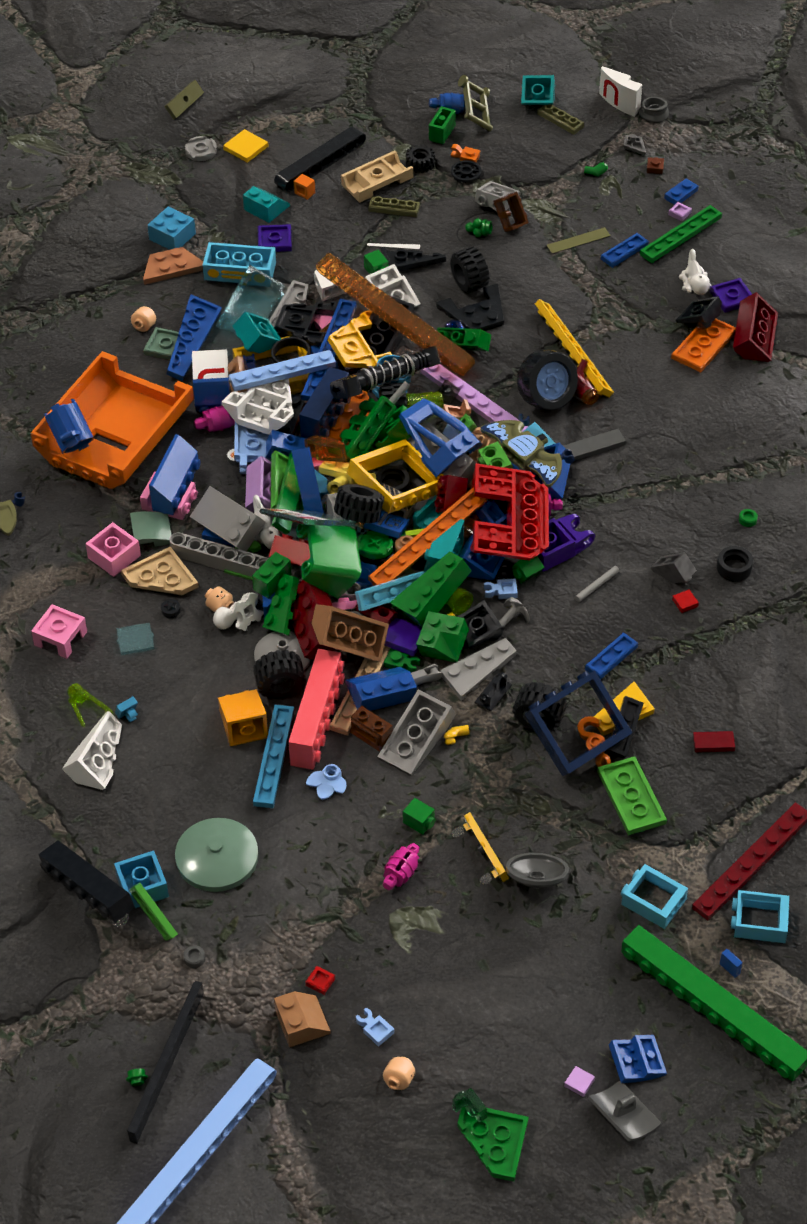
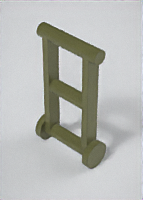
M462 75L458 81V86L463 88L466 108L464 117L482 128L492 131L493 126L490 125L487 104L490 89L487 87L482 89L468 81V76ZM470 89L480 95L481 103L471 98ZM472 106L482 111L483 120L473 115Z

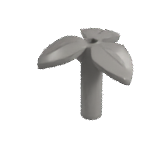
M514 597L507 599L504 603V606L510 609L499 620L502 627L517 612L523 614L527 623L530 621L527 609Z

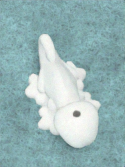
M691 249L688 257V266L679 275V279L684 282L682 290L687 291V293H691L693 290L698 295L705 294L711 286L707 277L708 274L704 272V269L696 261L695 250Z
M255 495L253 497L254 514L265 521L255 540L259 544H264L267 548L271 549L275 535L282 537V533L272 526L274 512L265 509L259 496Z
M249 592L244 594L241 600L234 602L229 608L219 607L213 616L214 625L219 629H227L237 620L236 628L246 631L251 621H260L264 612L256 609L258 593Z

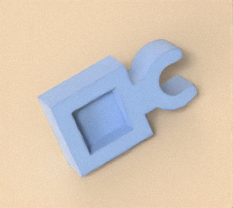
M516 579L497 580V584L491 582L484 583V590H486L485 598H492L494 595H498V599L518 598Z
M365 1008L364 1014L367 1018L363 1019L357 1015L356 1022L364 1027L363 1033L379 1047L394 1034V1028L380 1015L374 1019L371 1010Z

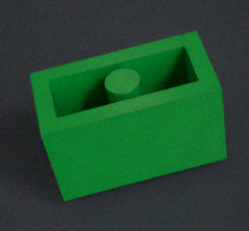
M442 106L439 108L429 124V141L440 144L445 143L456 125V110Z
M275 552L252 575L253 590L269 599L276 592L282 574L292 575L291 560Z

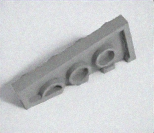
M504 638L440 670L442 678L462 701L470 691L478 688V684L484 679L490 678L496 669L502 668L516 656V649Z

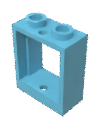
M644 864L641 870L637 869L631 883L623 887L621 891V905L665 929L686 901L688 888ZM644 879L672 894V897L662 910L633 894Z
M738 890L737 898H733L732 911H736L735 916L731 918V929H735L734 937L786 943L789 896ZM742 907L777 910L778 927L741 924Z

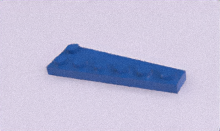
M192 294L190 295L166 375L183 381L192 365V351H200L219 317L222 307Z

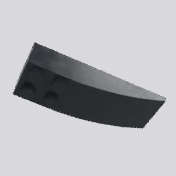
M384 293L381 295L369 317L372 322L371 328L361 331L363 338L375 356L391 352L392 355L394 354L415 317L414 304ZM342 365L340 370L349 372L350 376L356 374L362 368L344 367Z

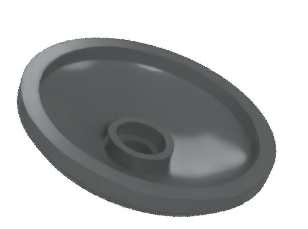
M524 853L516 855L507 861L506 872L516 882L527 887L539 889L551 887L564 881L569 875V866L565 861L553 855Z

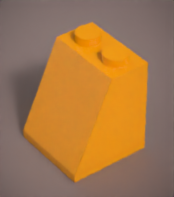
M257 689L218 698L219 711L229 746L267 738V715Z

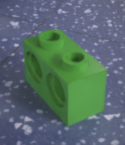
M498 441L478 450L480 457L477 459L479 464L513 469L512 463Z

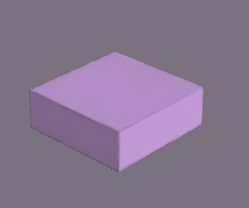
M677 202L669 210L668 215L683 221L691 214L692 208Z
M575 1066L565 1081L564 1087L584 1097L593 1084L595 1076Z

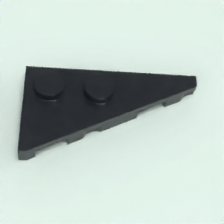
M381 247V253L388 260L389 266L395 264L398 271L446 262V255L440 253H433V256L423 255V251L397 248V251L386 250V247Z

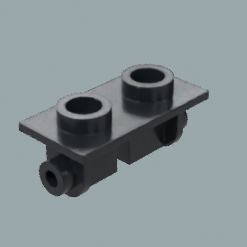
M504 672L498 673L476 699L475 703L492 711L512 686L511 683L507 682V675Z

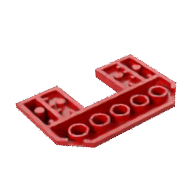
M475 463L471 489L474 487V497L507 501V525L474 521L473 541L470 550L473 553L530 561L548 549V487L540 484L535 479V475L530 471Z

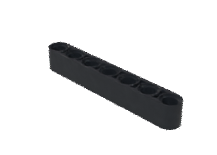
M349 127L280 171L275 176L274 183L287 192L294 189V180L301 174L310 178L314 177L362 146L366 140V135L355 127Z

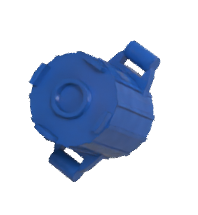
M71 399L72 403L67 405H59L58 403L51 407V413H44L46 421L63 454L77 449L81 451L94 440L91 430L74 399Z

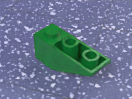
M438 327L435 345L488 352L491 334L481 329Z

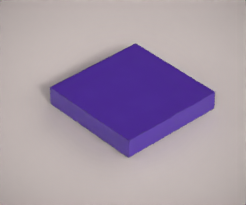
M291 224L258 226V246L275 247V252L292 251Z
M741 278L710 286L709 289L713 297L719 296L721 299V308L724 313L739 309L740 301L752 295Z
M395 618L388 627L384 646L414 656L418 651L416 643L422 628Z

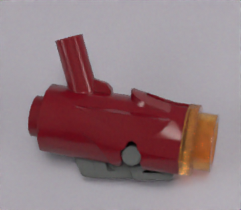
M582 359L577 368L578 384L574 397L585 404L592 405L598 400L599 395L589 379L584 378V370L588 361Z

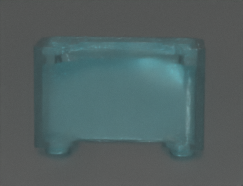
M249 265L232 293L216 327L236 333L232 326L245 311L268 318L277 301L280 302L285 293L282 291L285 285Z

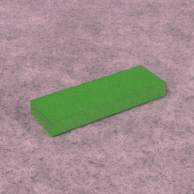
M141 883L129 889L131 895L166 941L178 935Z

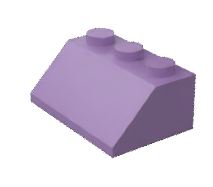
M262 456L248 465L246 471L245 508L254 512L253 497L255 495L259 496L265 509H271V462Z

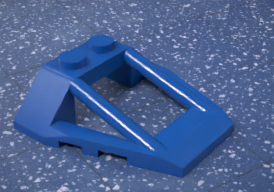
M424 398L399 415L407 433L411 434L415 441L414 446L416 450H419L422 455V462L435 477L448 470L451 464L465 453L469 452L471 454L483 445L463 422L435 403ZM434 414L461 433L446 443L421 426L420 423ZM418 432L439 446L440 449L432 455Z

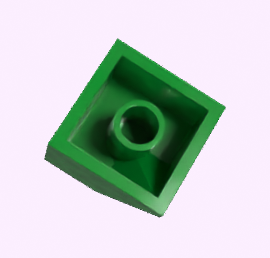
M428 611L416 643L421 656L458 662L469 632L465 618Z

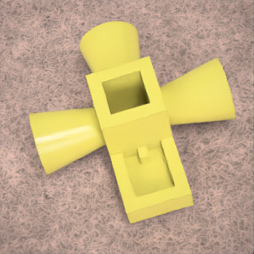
M327 458L318 467L320 474L335 477L334 480L327 484V490L330 494L337 493L338 488L342 485H358L347 474L349 462H340ZM369 473L376 480V474Z

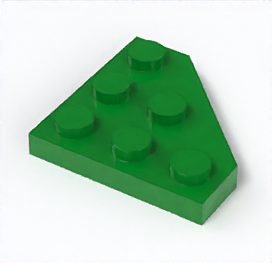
M462 1103L458 1119L459 1130L492 1177L515 1182L529 1117Z

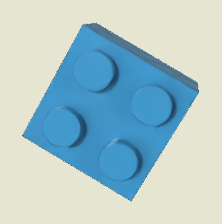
M168 206L148 224L149 240L169 250L182 247L196 234L195 220Z
M154 851L114 863L118 883L127 892L134 885L141 883L154 902L169 897L167 882ZM129 892L135 908L140 907V905Z

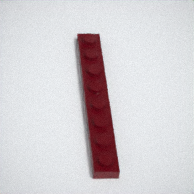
M795 802L692 904V909L709 921L807 823V810Z

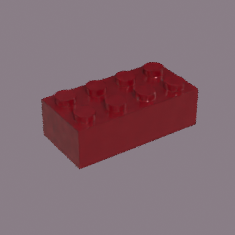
M302 580L298 584L296 600L291 605L290 612H293V617L290 621L304 658L315 660L318 649L335 650L334 648L320 645L312 626L316 604L333 605L328 593Z

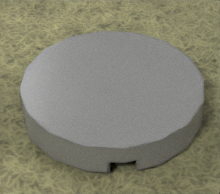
M197 136L188 141L185 145V152L187 157L192 160L206 161L216 155L217 145L211 138L207 139L205 136Z

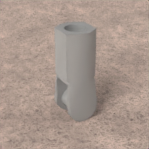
M432 664L411 673L416 686L426 682L437 681L442 677V673L438 671L437 664Z

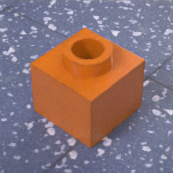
M301 174L294 180L295 194L308 200L315 194V180Z

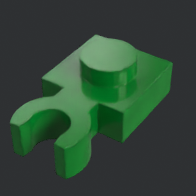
M390 648L384 661L385 668L402 667L411 673L417 671V667L412 665L420 666L419 658H409L408 654Z

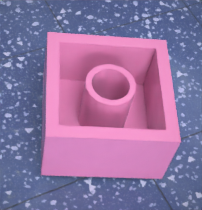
M113 522L85 543L88 559L113 577L141 556L139 541Z

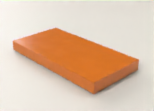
M714 319L711 326L706 329L696 326L671 354V359L698 372H702L735 335L736 327L718 319Z

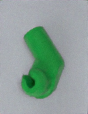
M604 162L599 163L595 167L585 166L584 174L601 176L607 171L608 166Z

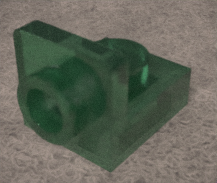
M472 1088L460 1091L455 1095L453 1099V1110L455 1112L465 1107L471 1117L475 1116L479 1123L487 1118V1107Z

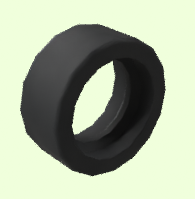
M392 465L383 467L377 472L376 480L382 486L384 485L382 484L383 481L389 478H396L403 481V483L392 488L403 493L410 490V476L404 468Z
M728 546L720 551L716 567L722 578L738 582L747 579L751 575L754 560L752 554L747 549L740 546ZM739 559L746 566L734 569L728 567L724 561Z

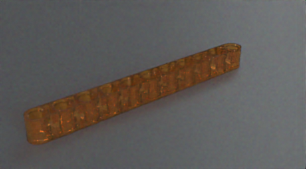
M327 253L316 264V269L322 276L423 349L436 346L440 361L458 375L465 376L475 365V359L334 255Z

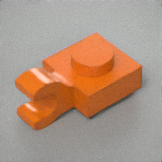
M453 144L451 150H455L452 151L451 157L460 158V161L469 160L477 163L480 150L469 147L462 149L458 144Z

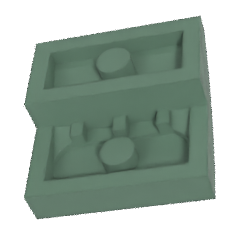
M152 511L130 513L133 536L139 541V544L154 542L155 547L170 544L171 529L168 514Z

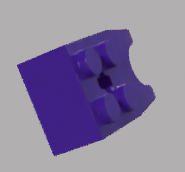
M577 514L549 520V547L537 555L545 567L542 570L543 572L574 557L593 543L595 534L591 530L575 531V528L580 524V517Z

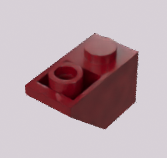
M452 475L440 476L437 483L438 497L435 500L436 513L445 512L466 494L468 478Z

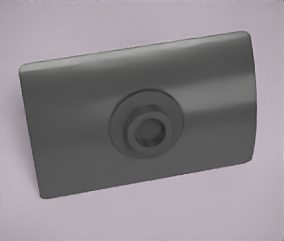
M621 1081L600 1093L588 1096L590 1102L627 1141L641 1139L662 1125L661 1121Z

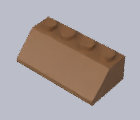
M316 604L312 626L320 645L381 662L389 624L333 606Z

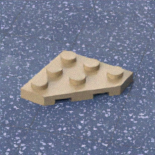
M171 547L121 570L124 579L130 587L184 595L199 587L197 580Z

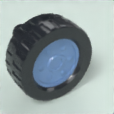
M541 349L531 353L521 364L517 376V386L523 400L529 405L543 410H557L566 405L574 396L578 384L577 369L573 361L567 355L554 350Z

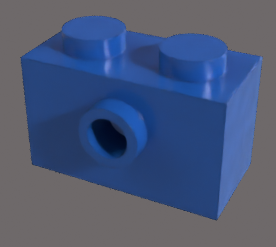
M272 430L266 441V457L271 458V454L275 450L289 457L291 451L306 448V438Z

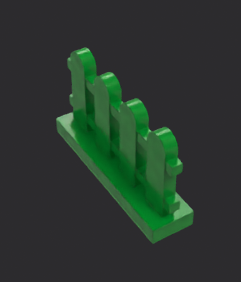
M380 396L377 402L373 398L361 402L359 405L361 412L359 415H354L350 418L349 423L351 427L341 432L340 438L342 440L339 444H334L331 447V456L334 459L340 456L342 459L350 461L352 458L366 454L397 407L386 396Z

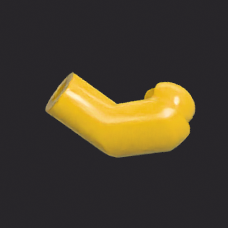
M468 725L450 728L444 734L445 744H455V737L469 735Z

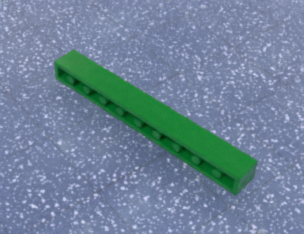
M638 925L622 941L621 952L625 958L638 964L642 971L651 974L661 985L671 989L678 998L684 999L695 1011H700L712 1024L721 1027L729 1037L737 1039L745 1049L754 1052L765 1064H770L782 1077L788 1078L793 1082L807 1067V1050L643 927Z

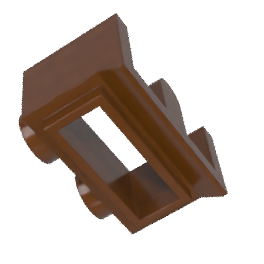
M518 192L507 194L493 201L504 232L517 229L529 223ZM507 200L511 212L505 210L503 201ZM511 213L515 221L513 224L510 223L508 218L511 216Z
M361 706L351 715L350 733L380 752L393 732V725Z

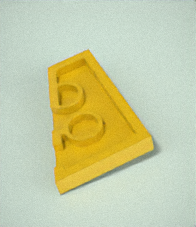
M635 682L631 683L613 699L619 710L625 696L643 702L638 720L654 714V707ZM603 708L594 716L599 720L600 726L597 729L602 736L611 733L615 725L605 708Z

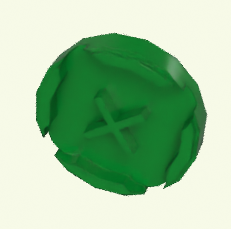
M368 531L367 534L363 535L362 533L357 537L359 554L363 557L381 559L389 556L393 551V540L388 535Z

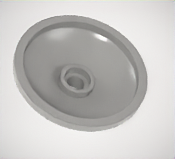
M290 631L289 636L278 632L269 633L257 643L254 650L255 663L258 659H261V656L276 650H288L298 654L304 670L311 662V659L304 658L297 636L293 631Z

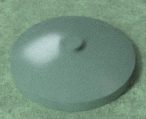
M227 818L206 819L192 825L181 835L175 849L176 866L182 878L193 887L210 892L226 891L245 882L254 872L258 862L257 842L252 832L235 820Z

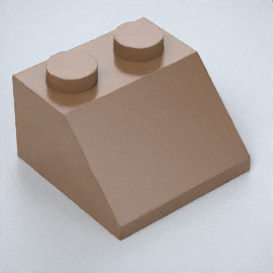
M294 991L274 998L275 1012L289 1047L331 1034L316 995Z

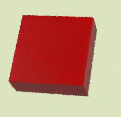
M690 589L673 595L672 598L681 613L694 609L699 605Z
M316 966L306 980V986L325 995L334 982L335 975Z

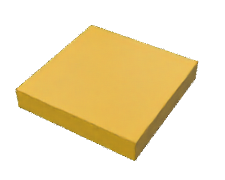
M244 129L225 143L223 150L248 163L269 147V144L266 140Z

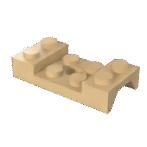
M394 150L342 174L341 185L360 203L371 198L373 191L394 181L401 184L412 179L413 167L406 168L400 163L398 154Z

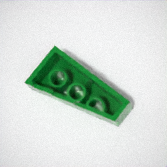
M449 551L394 598L390 604L399 612L400 616L422 628L428 611L438 613L472 570L463 558Z

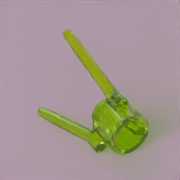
M75 683L68 688L67 694L70 697L68 702L72 705L81 726H85V723L76 703H83L86 699L92 700L101 708L113 714V710L92 696L86 689L84 690L80 684Z

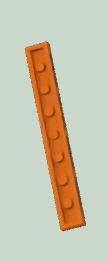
M473 487L368 576V580L375 586L397 579L425 555L426 549H430L434 540L460 519L465 521L483 506L488 498L474 497Z

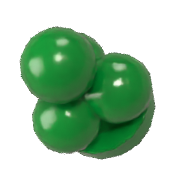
M477 218L473 223H467L465 229L469 233L473 232L475 237H481L482 235L492 234L493 225L492 221L487 219L482 221Z

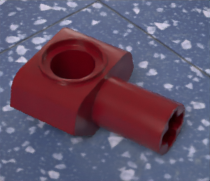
M358 604L355 608L357 612L389 625L399 614V612L385 605L364 611H359Z

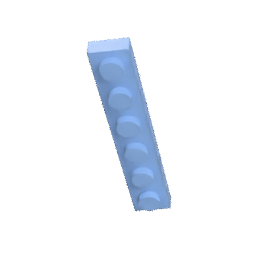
M326 350L229 374V381L234 391H240L328 369L329 367H336V361L331 351Z

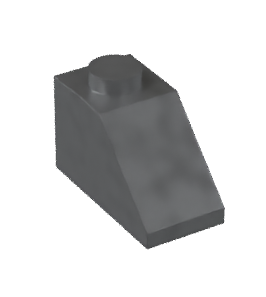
M685 552L662 556L650 567L652 571L673 584L687 583L697 571Z

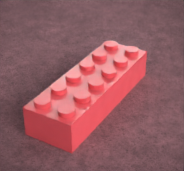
M324 649L317 650L289 739L290 766L314 770L316 762H320V748L325 745V732L329 731L331 724L330 715L335 713L336 704L334 702L339 699L340 684L343 685L345 673H342L344 661H341V652Z

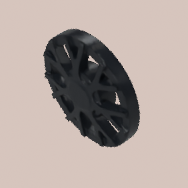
M459 161L452 166L451 175L458 182L471 183L480 178L481 167L473 161Z

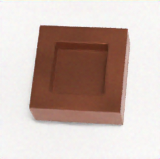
M648 157L647 173L663 174L664 159Z

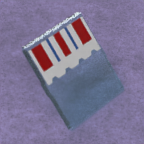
M260 509L259 511L264 515L305 525L357 527L359 524L357 521H350L316 511Z

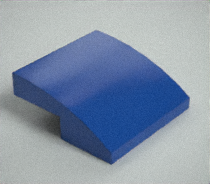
M635 1035L631 1040H612L609 1043L621 1083L646 1081L667 1074L654 1035Z

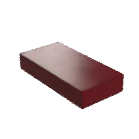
M733 731L693 732L695 752L735 751Z

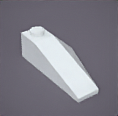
M110 711L103 715L62 768L77 784L103 790L113 776L112 764L116 760V754L114 753L116 745L119 744L122 724Z

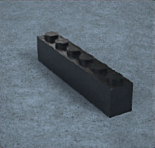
M59 840L38 854L41 860L40 866L45 873L52 874L53 878L57 882L61 881L69 891L73 890L80 900H86L92 909L96 908L105 919L109 918L116 923L135 908L129 892Z

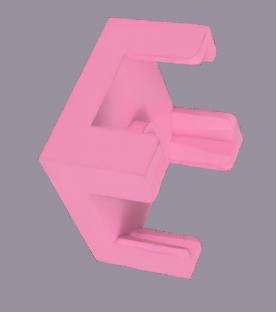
M52 604L32 629L31 633L34 646L43 648L42 640L56 645L59 656L67 659L72 653L70 642L78 632H80V636L83 638L87 633L85 617Z

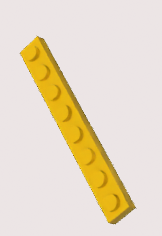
M538 299L535 303L539 309L538 313L547 320L546 324L554 330V335L562 341L561 345L570 352L569 356L578 364H580L582 359L588 361L584 373L587 375L586 378L595 386L596 392L599 395H605L610 398L614 391L551 305Z

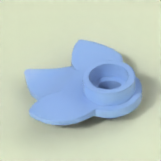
M328 764L322 771L313 772L306 781L307 786L317 787V795L321 800L330 798L334 792L343 794L347 787L346 780L342 778L340 768L335 764Z

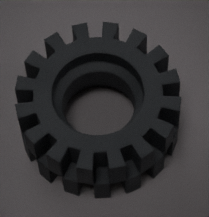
M420 144L419 147L415 145V148L411 146L406 152L407 168L412 166L415 173H418V171H421V173H424V171L429 172V169L432 170L435 166V151L431 147L428 148V145H425V147H423V144Z

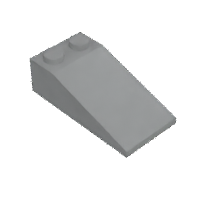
M209 486L190 515L192 519L243 551L248 550L265 524L263 519Z
M418 689L377 757L413 775L454 719L456 713L452 706Z

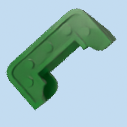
M314 521L301 522L296 528V534L300 539L308 538L310 558L301 566L302 580L339 599L361 576L362 568L356 531L348 525Z

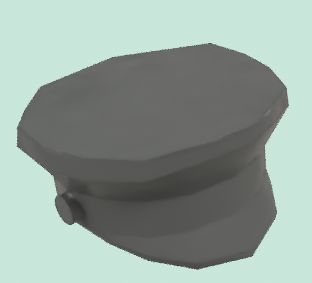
M660 97L644 99L639 109V116L651 123L663 122L669 116L667 101Z

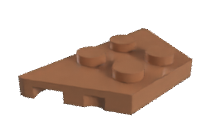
M183 247L150 254L143 277L144 285L203 271V261Z

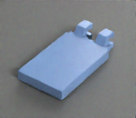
M235 422L234 460L240 462V474H246L247 462H254L260 456L271 461V458L266 457V441L269 435L238 425Z

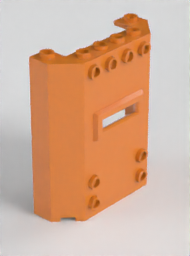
M102 351L56 404L67 405L72 403L71 399H74L93 437L98 434L128 446L126 450H121L94 439L88 444V447L81 451L77 449L63 454L45 417L30 433L32 444L54 467L83 477L85 480H90L100 486L113 489L124 484L191 404L194 400L193 386L177 381L174 384V391L119 370L117 357Z

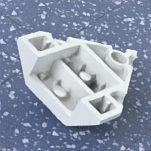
M289 378L248 388L247 391L238 393V391L231 392L222 401L223 407L238 425L270 435L272 430H278L285 426L294 416Z

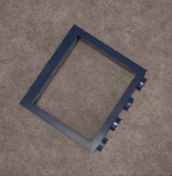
M587 671L577 676L578 681L573 684L571 681L561 686L562 691L557 694L555 691L545 696L546 700L541 704L539 701L529 706L530 710L525 713L526 718L562 776L571 773L633 733L595 671L589 674ZM589 682L618 731L568 762L539 715V712Z

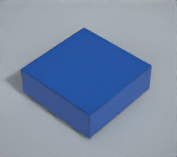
M729 949L723 951L720 965L736 978L741 973L742 961Z

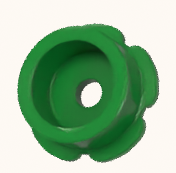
M132 1069L127 1072L128 1077L126 1081L130 1082L132 1086L143 1085L148 1075L145 1074V1069Z

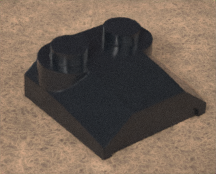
M719 296L694 300L676 319V322L696 324L698 328L706 329L711 326L714 319L720 316L722 301Z
M485 600L458 616L465 618L469 632L465 642L470 649L487 640L495 641L503 634L504 629Z

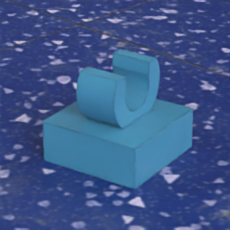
M134 696L116 706L115 714L119 719L123 716H126L129 722L137 719L136 716L138 714L135 709L138 702Z

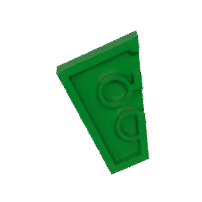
M282 574L275 595L271 600L269 611L264 618L263 628L289 636L288 622L293 617V612L290 611L292 603L296 600L299 578Z

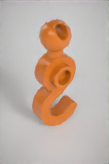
M592 716L584 717L577 726L580 737L587 740V750L605 740L600 734L585 731L587 726H600L599 720ZM604 752L595 758L597 767L611 763L610 757Z

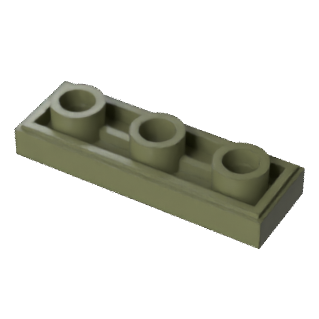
M193 80L164 107L171 117L176 119L204 91L197 81Z
M553 104L544 105L538 109V115L573 135L584 128V122L553 106Z
M372 196L368 209L369 212L417 217L420 202Z

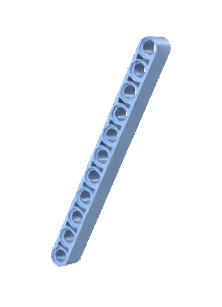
M259 1058L255 1059L116 1224H154L269 1087L277 1071Z

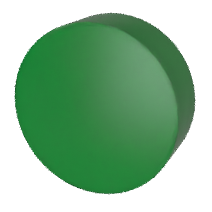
M744 509L739 513V523L745 527L756 525L758 515L754 510Z

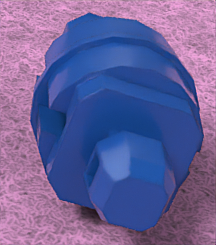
M452 92L440 94L438 99H429V107L434 109L438 107L439 110L442 106L456 110V114L463 113L465 108L464 94Z

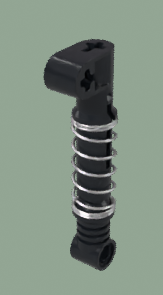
M428 347L413 354L406 353L400 355L399 359L392 358L390 362L385 360L382 365L377 363L375 367L362 368L356 374L331 382L330 391L335 399L349 398L362 394V390L370 391L375 389L376 386H383L384 383L389 384L391 381H398L399 378L412 376L421 369L441 364L437 347Z

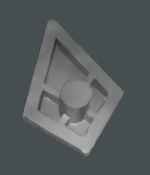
M635 134L625 136L623 148L646 155L642 137Z

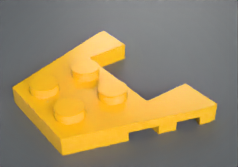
M365 312L328 337L327 341L344 367H375L381 357L392 355L391 352L375 356L360 331L369 329L372 326V322Z

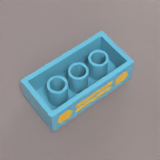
M209 242L203 261L204 280L271 286L276 266L275 247Z

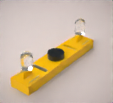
M469 812L464 815L467 823L463 824L466 831H473L472 833H474L480 843L477 845L482 856L487 855L494 867L491 873L494 878L500 876L499 878L503 882L508 880L509 877L471 813ZM462 826L452 831L453 837H459L465 833ZM490 873L480 878L481 884H487L493 880Z

